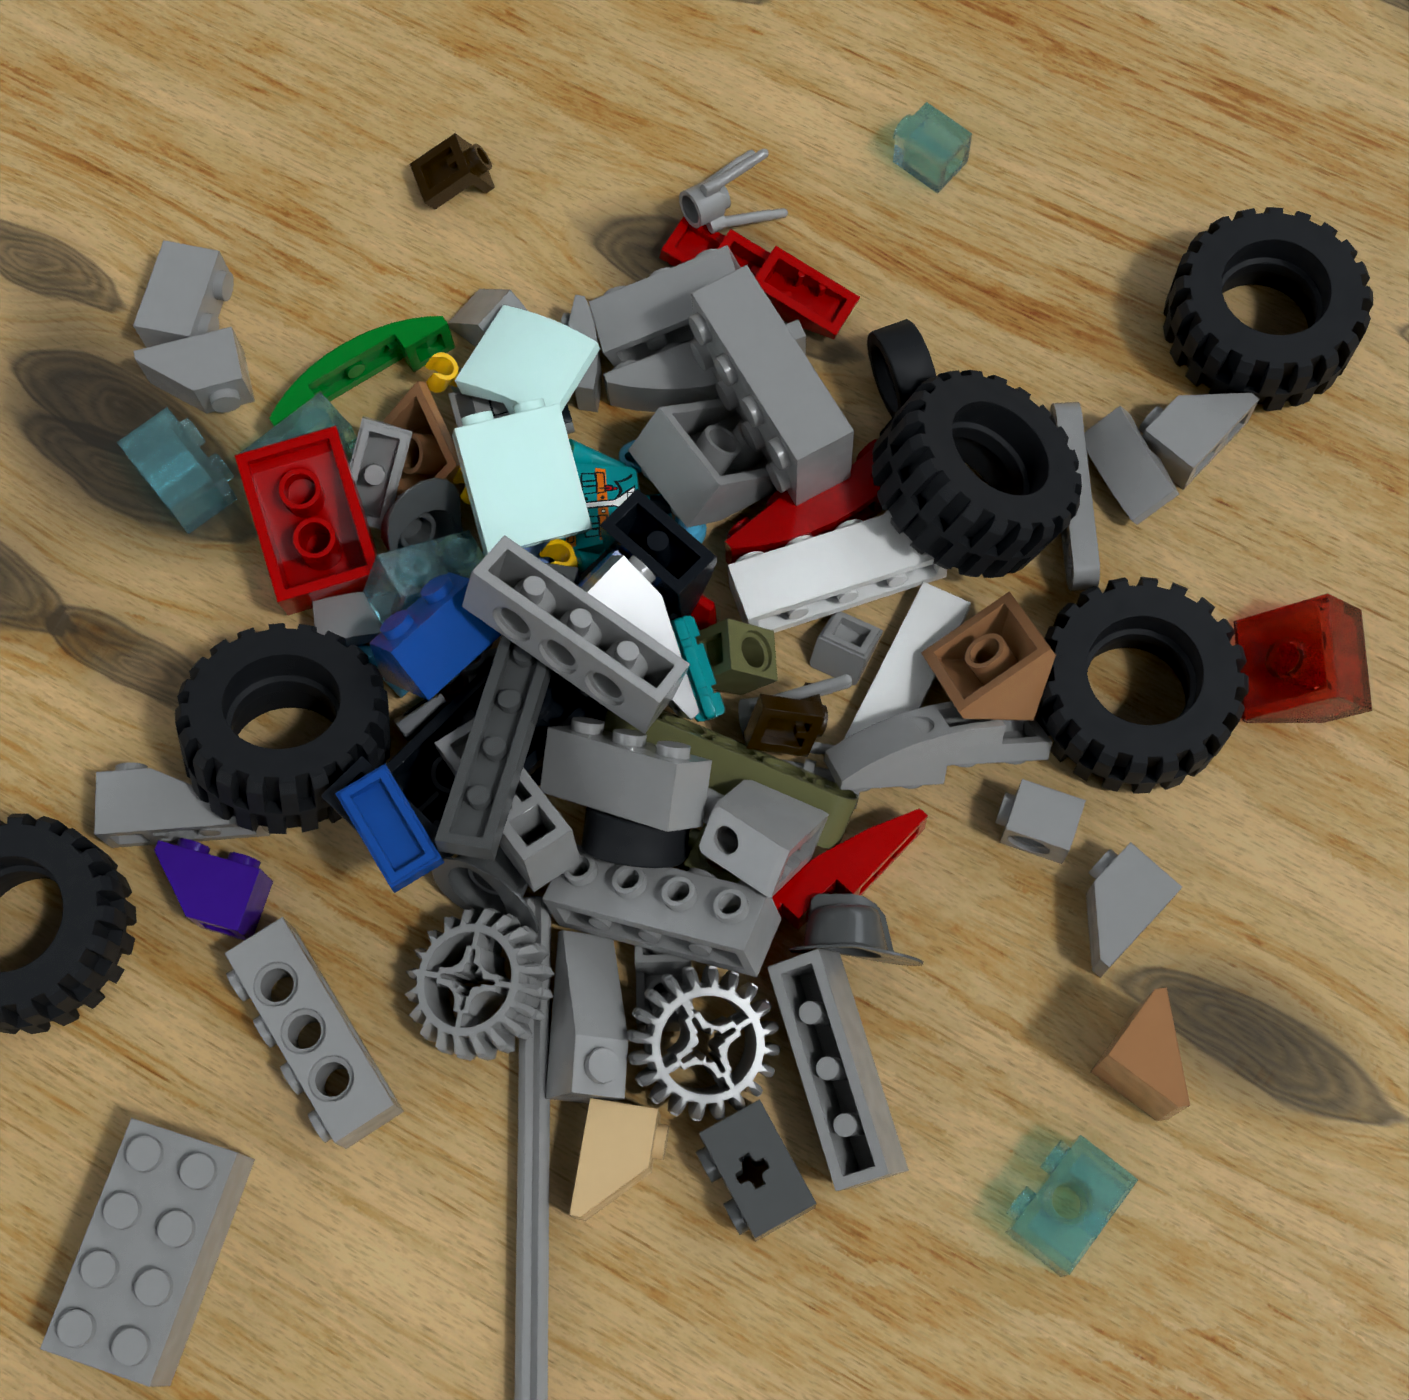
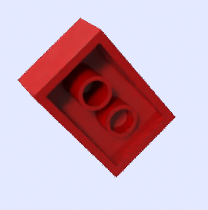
M336 426L234 455L277 603L288 616L312 609V601L343 594L372 591L388 586Z

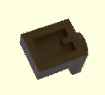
M456 133L410 163L423 201L433 209H437L471 185H475L485 193L495 188L489 170L492 169V164L487 153L480 145L476 143L472 145Z
M760 694L744 731L746 748L808 757L816 738L824 734L828 722V710L826 705H822L820 694L804 699Z

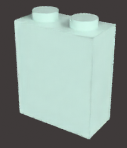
M543 398L528 400L514 405V414L494 419L492 411L479 412L461 418L462 427L454 428L452 437L484 556L492 550L504 535L522 548H528L550 542L553 539H563L583 534L592 529L559 403L545 406Z

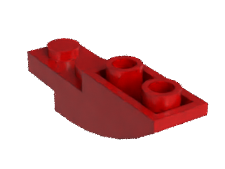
M878 439L869 442L859 452L856 462L851 465V476L849 479L797 506L787 491L782 493L777 491L766 503V509L752 520L747 517L735 524L728 532L727 540L725 541L726 562L732 564L749 552L762 551L766 553L784 547L796 537L803 535L815 537L834 531L836 527L846 521L853 519L865 521L880 513L882 507L877 498L880 486H874L872 465L874 464L872 452L874 444Z

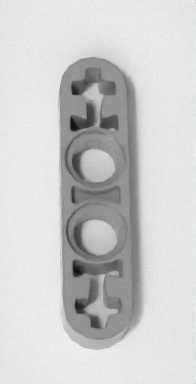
M1079 402L1052 403L1050 408L1052 416L1050 419L1057 427L1062 426L1068 435L1067 445L1070 450H1075L1079 461V467L1076 472L1081 474L1082 479L1078 511L1076 516L1070 520V524L1061 532L1066 580L1070 591L1087 590L1093 586H1099L1100 560L1082 410Z

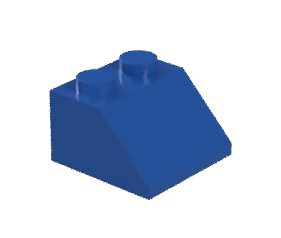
M451 572L433 578L422 588L421 597L407 610L394 613L383 622L380 627L381 633L369 644L378 670L385 681L429 701L502 635L462 607L470 578Z

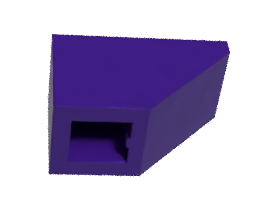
M179 838L177 845L160 840L157 841L154 851L188 919L202 929L244 941L255 934L273 884V880L259 868L260 861L236 852H230L227 859L210 855V848L208 846L186 838Z

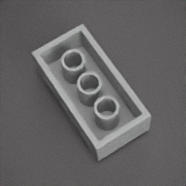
M745 265L692 292L693 315L688 317L690 328L695 336V341L690 343L692 353L703 371L710 368L718 382L715 383V387L725 408L728 411L736 409L743 420L741 430L750 448L754 452L761 449L769 464L766 465L767 472L778 492L787 491L797 506L849 479L851 476L854 430L749 267Z
M131 1118L40 1349L148 1387L170 1386L255 1159Z

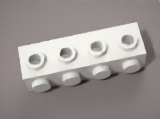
M887 510L883 515L865 521L860 519L846 521L836 527L834 531L822 535L796 537L784 547L766 553L753 551L744 554L735 563L728 564L730 590L742 622L769 629L776 633L920 586L923 582L929 583L945 578L947 569L934 564L935 558L926 552L919 554L910 546L912 543L910 538L904 532L899 534L890 523L892 515Z

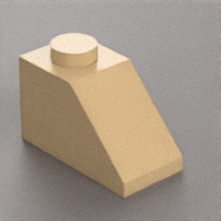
M590 1098L569 1213L571 1217L587 1221L651 1174L654 1159L664 1160L669 1125L660 1124L661 1114L658 1109Z

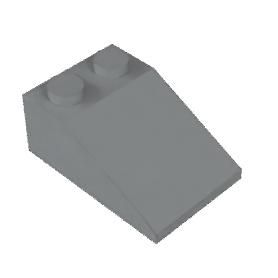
M721 399L659 407L628 450L640 465L644 476L656 486L670 505L673 514L687 528L721 521L778 491L767 472L766 465L769 464L761 449L754 452L750 448L741 430L743 420L736 409L728 411Z

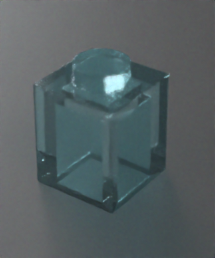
M926 102L913 116L911 114L906 115L897 125L893 134V139L895 140L893 162L938 194L968 162L972 133Z

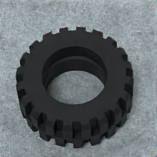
M1266 207L1264 213L1256 214L1255 208L1237 211L1233 221H1231L1229 216H1225L1211 223L1208 231L1199 232L1190 242L1187 253L1183 254L1166 298L1163 312L1166 316L1163 325L1165 340L1168 343H1173L1170 354L1176 365L1179 367L1186 365L1188 367L1185 377L1196 387L1203 383L1210 388L1208 394L1252 393L1259 398L1257 404H1263V410L1265 411L1281 410L1286 401H1289L1291 406L1296 407L1309 402L1313 394H1323L1333 385L1337 376L1342 375L1365 335L1371 320L1369 312L1373 306V291L1370 286H1366L1370 276L1366 265L1362 261L1355 262L1354 259L1358 252L1347 239L1343 242L1337 239L1335 236L1338 231L1326 222L1320 226L1309 221L1311 218L1309 214L1296 211L1295 216L1283 214V208ZM1243 285H1262L1279 290L1289 296L1301 308L1306 317L1308 329L1289 335H1272L1254 330L1235 317L1227 306L1223 293Z
M959 370L940 373L937 377L927 379L882 429L872 452L874 463L872 465L874 486H880L877 498L882 509L889 510L892 515L890 523L899 534L904 532L912 541L910 546L919 554L926 552L935 558L934 564L944 569L958 568L960 575L979 577L981 574L983 578L1004 577L1007 573H1016L1023 569L1070 524V520L1076 516L1080 505L1082 479L1081 474L1076 472L1079 467V461L1075 450H1070L1067 445L1068 435L1062 426L1057 427L1050 419L1052 414L1043 404L1039 407L1029 399L1031 394L1021 387L1014 389L1008 386L1007 380L999 376L991 375L986 378L983 377L982 371L965 370L960 373ZM966 464L975 469L988 484L979 479Z
M1124 577L1109 580L1104 593L1096 586L1080 593L1076 604L1067 603L1057 614L1054 625L1049 626L1044 637L1056 657L1037 709L1039 714L1036 720L1046 734L1054 740L1050 752L1059 762H1063L1067 757L1074 761L1077 765L1073 773L1087 781L1092 773L1104 779L1102 788L1118 792L1122 783L1131 784L1133 794L1150 793L1155 784L1158 783L1167 790L1180 785L1187 775L1195 777L1207 767L1212 758L1219 753L1231 736L1232 731L1239 723L1245 706L1242 704V701L1249 690V676L1245 673H1240L1247 662L1243 646L1239 644L1231 645L1230 640L1235 634V630L1228 620L1223 618L1217 622L1211 615L1215 606L1203 597L1197 603L1186 597L1185 594L1188 590L1186 587L1176 583H1172L1170 589L1157 587V578L1140 577L1137 586H1129L1128 579ZM1118 648L1140 649L1158 656L1174 670L1182 684L1186 702L1182 713L1172 721L1157 725L1135 724L1115 716L1099 702L1091 689L1087 675L1091 661L1106 651Z
M284 623L269 624V630L255 632L253 627L237 634L238 639L231 643L225 639L210 649L211 657L209 659L201 657L189 671L191 679H186L182 683L177 696L179 706L175 709V725L184 766L196 795L201 801L210 803L211 811L222 819L230 820L232 816H235L238 827L256 831L258 826L268 827L269 834H287V828L301 827L303 833L319 829L318 822L329 819L331 823H335L342 819L321 795L361 756L375 769L386 764V760L390 758L391 737L387 691L384 689L383 677L378 668L369 663L368 655L358 646L351 644L347 648L344 637L327 631L325 635L317 633V627L299 624L298 629L285 628ZM282 708L311 710L323 715L332 722L331 726L319 737L293 748L270 749L259 747L238 736L241 730L256 717Z
M11 814L7 817V824L0 820V897L13 887L26 881L51 879L58 884L63 900L61 925L53 942L45 952L24 967L8 972H0V1032L16 1034L20 1029L30 1034L48 1032L51 1027L50 1021L65 1026L78 1020L80 1015L77 1008L83 1004L94 1009L105 998V995L100 991L105 983L110 980L117 984L125 970L117 965L122 954H132L135 938L126 933V928L137 923L136 907L125 899L131 895L132 890L126 877L117 871L118 865L108 854L74 828L69 829L59 820L46 816L36 820L29 814Z

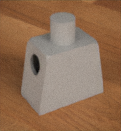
M744 779L725 796L708 787L703 822L707 826L699 848L703 855L763 895L772 898L811 860L829 814L753 780Z

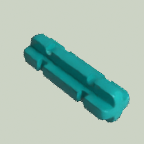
M693 616L676 618L670 622L682 659L690 664L687 675L699 709V713L694 719L697 722H703L719 717L725 713V706L720 692L714 693L712 686L716 685L717 682L704 644L697 643L696 637L701 635L696 620Z

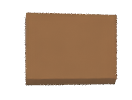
M417 381L382 421L413 431L394 503L397 500V496L420 481L431 478L447 479L457 488L459 497L466 487L465 483L455 484L453 482L460 468L454 442L426 382Z
M1010 591L921 652L963 719L1034 721L1056 657L1051 647Z
M1167 987L1155 989L1133 1011L1090 1071L1156 1121L1168 1120L1190 1106Z

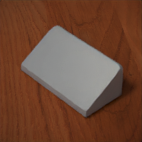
M363 416L350 468L369 526L381 529L384 515L395 501L413 431Z

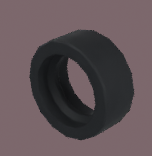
M905 319L868 334L867 347L873 376L885 407L891 417H893L923 382L929 378L937 377L935 368L921 333L910 320Z
M586 807L581 846L586 854L614 864L641 868H670L681 865L685 861L690 829L666 832Z

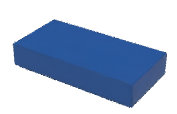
M386 764L335 793L394 893L445 863Z

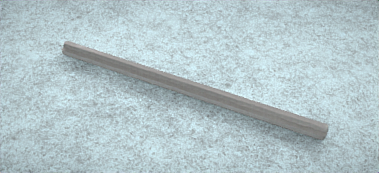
M543 896L524 897V901L532 909L538 921L539 931L535 943L545 946L549 952L541 964L551 967V912L544 903ZM551 977L542 982V987L551 990ZM551 998L548 1000L540 999L537 1009L542 1010L546 1019L542 1021L531 1019L528 1023L533 1038L527 1040L519 1038L514 1400H548L550 1099H545L551 1030Z

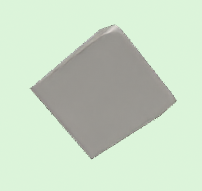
M842 611L834 613L817 638L810 659V666L834 678L848 674L852 678V685H856L882 636L883 630Z

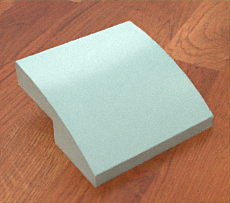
M503 305L454 381L462 394L504 403L510 415L514 414V405L538 398L544 399L545 406L559 403L562 412L599 352L600 347L595 340L562 323L533 312Z

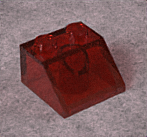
M1327 593L1233 621L1235 645L1243 646L1247 660L1240 673H1245L1249 676L1248 694L1242 701V704L1245 706L1241 717L1243 722L1325 723L1372 711L1361 609Z

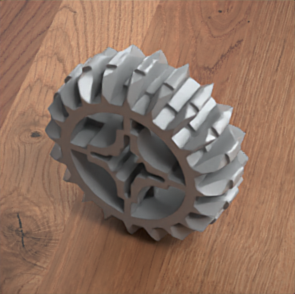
M484 908L482 913L474 909H464L461 920L453 916L444 917V933L437 930L427 931L431 946L428 950L424 948L414 949L417 957L422 959L419 969L413 968L406 971L411 979L417 980L416 987L406 992L405 996L409 1001L418 1004L409 1016L413 1018L414 1022L423 1024L420 1034L426 1040L436 1042L435 1047L439 1051L449 1055L455 1053L458 1058L467 1061L475 1060L476 1056L487 1061L495 1059L498 1050L507 1054L516 1052L515 1036L524 1040L533 1038L531 1029L528 1026L531 1019L536 1021L546 1019L542 1010L537 1009L540 999L548 1000L554 997L551 990L542 987V982L555 975L551 967L541 964L549 952L545 946L535 943L538 938L536 932L526 925L521 927L517 917L511 914H504L502 916L501 912L493 908ZM502 947L510 961L511 979H508L504 972L505 958L501 956ZM487 980L495 983L492 986L481 984L480 987H469L465 985L466 983L478 984L479 981L485 982ZM449 989L453 992L454 995L453 1011L458 1013L457 1019L455 1018L451 1009L449 1000ZM503 1003L500 1009L495 1013L496 1009L500 1006V1004Z
M705 966L701 982H699L694 967H684L682 969L683 986L681 987L672 975H664L661 978L662 984L668 994L662 997L655 990L648 988L644 996L655 1005L651 1013H648L641 1008H634L632 1012L633 1017L646 1023L644 1031L636 1029L627 1031V1039L629 1041L643 1043L644 1049L628 1054V1062L632 1065H648L635 1077L637 1084L643 1087L657 1081L650 1092L649 1099L655 1104H659L671 1094L668 1102V1112L674 1116H679L688 1103L689 1117L694 1121H701L705 1113L706 1104H708L712 1116L720 1120L725 1117L724 1101L727 1099L735 1110L740 1111L746 1107L745 1101L740 1094L744 1089L756 1097H759L763 1092L761 1086L753 1081L757 1073L765 1077H772L775 1072L774 1068L762 1063L764 1054L774 1056L780 1053L779 1045L765 1042L764 1036L774 1034L779 1030L778 1023L768 1020L760 1022L759 1020L771 1009L770 1002L763 999L750 1004L757 993L758 987L754 983L747 982L736 991L739 983V974L731 970L724 974L719 983V973L716 966ZM702 996L721 997L736 1010V1013L727 1018L721 1016L718 1019L706 1021L701 1013L694 1009L690 1000ZM676 1011V1018L680 1025V1036L675 1044L666 1049L668 1054L661 1057V1035L667 1020ZM695 1026L710 1035L716 1031L714 1037L708 1041V1046L711 1050L709 1054L713 1060L698 1050H695L693 1055L691 1054L693 1052L692 1048L699 1043L696 1035L698 1031ZM744 1029L745 1046L742 1058L735 1070L730 1073L732 1068L727 1059L728 1048L736 1038L741 1036L740 1031ZM694 1065H703L707 1073L712 1075L716 1084L705 1088L686 1087L676 1083L669 1074L678 1068L685 1070Z

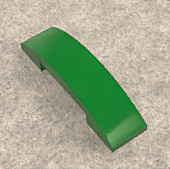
M426 316L393 322L358 335L327 353L310 366L290 386L269 417L280 440L285 441L309 434L328 424L329 422L321 408L322 406L404 358L411 370L416 372L424 367L434 354L439 352L448 353L453 350L455 344L447 321L443 316Z

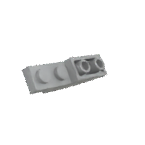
M799 320L787 323V328L806 355V334ZM695 339L686 343H671L663 347L657 354L638 361L627 360L621 362L612 371L603 374L606 394L611 406L656 412L659 407L720 399L715 387V383L718 381L710 368L703 371L698 365L690 343L695 341Z
M952 701L904 712L875 723L826 750L824 762L840 790L864 792L871 788L886 787L915 789L922 785L944 784L947 766L950 765L972 767L976 764L1002 762L1017 765L1026 761L1048 760L1052 740L1035 718L1034 721L963 719Z

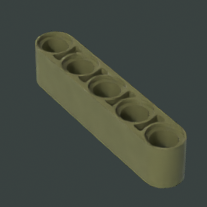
M607 708L602 720L605 722L604 730L613 732L614 729L639 731ZM665 710L662 711L646 732V742L656 745L658 741L684 743L691 746L690 754L712 760L708 787L724 796L744 779L753 780L825 811L829 816L817 846L831 849L841 843L859 799L858 795L853 791L840 790L837 783L760 750L747 749L746 744Z

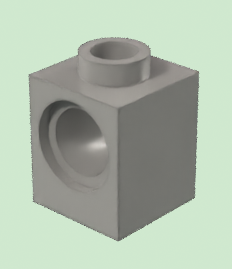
M1022 779L1016 795L1005 792L995 822L1005 826L1000 843L1062 864L1070 851L1086 800Z

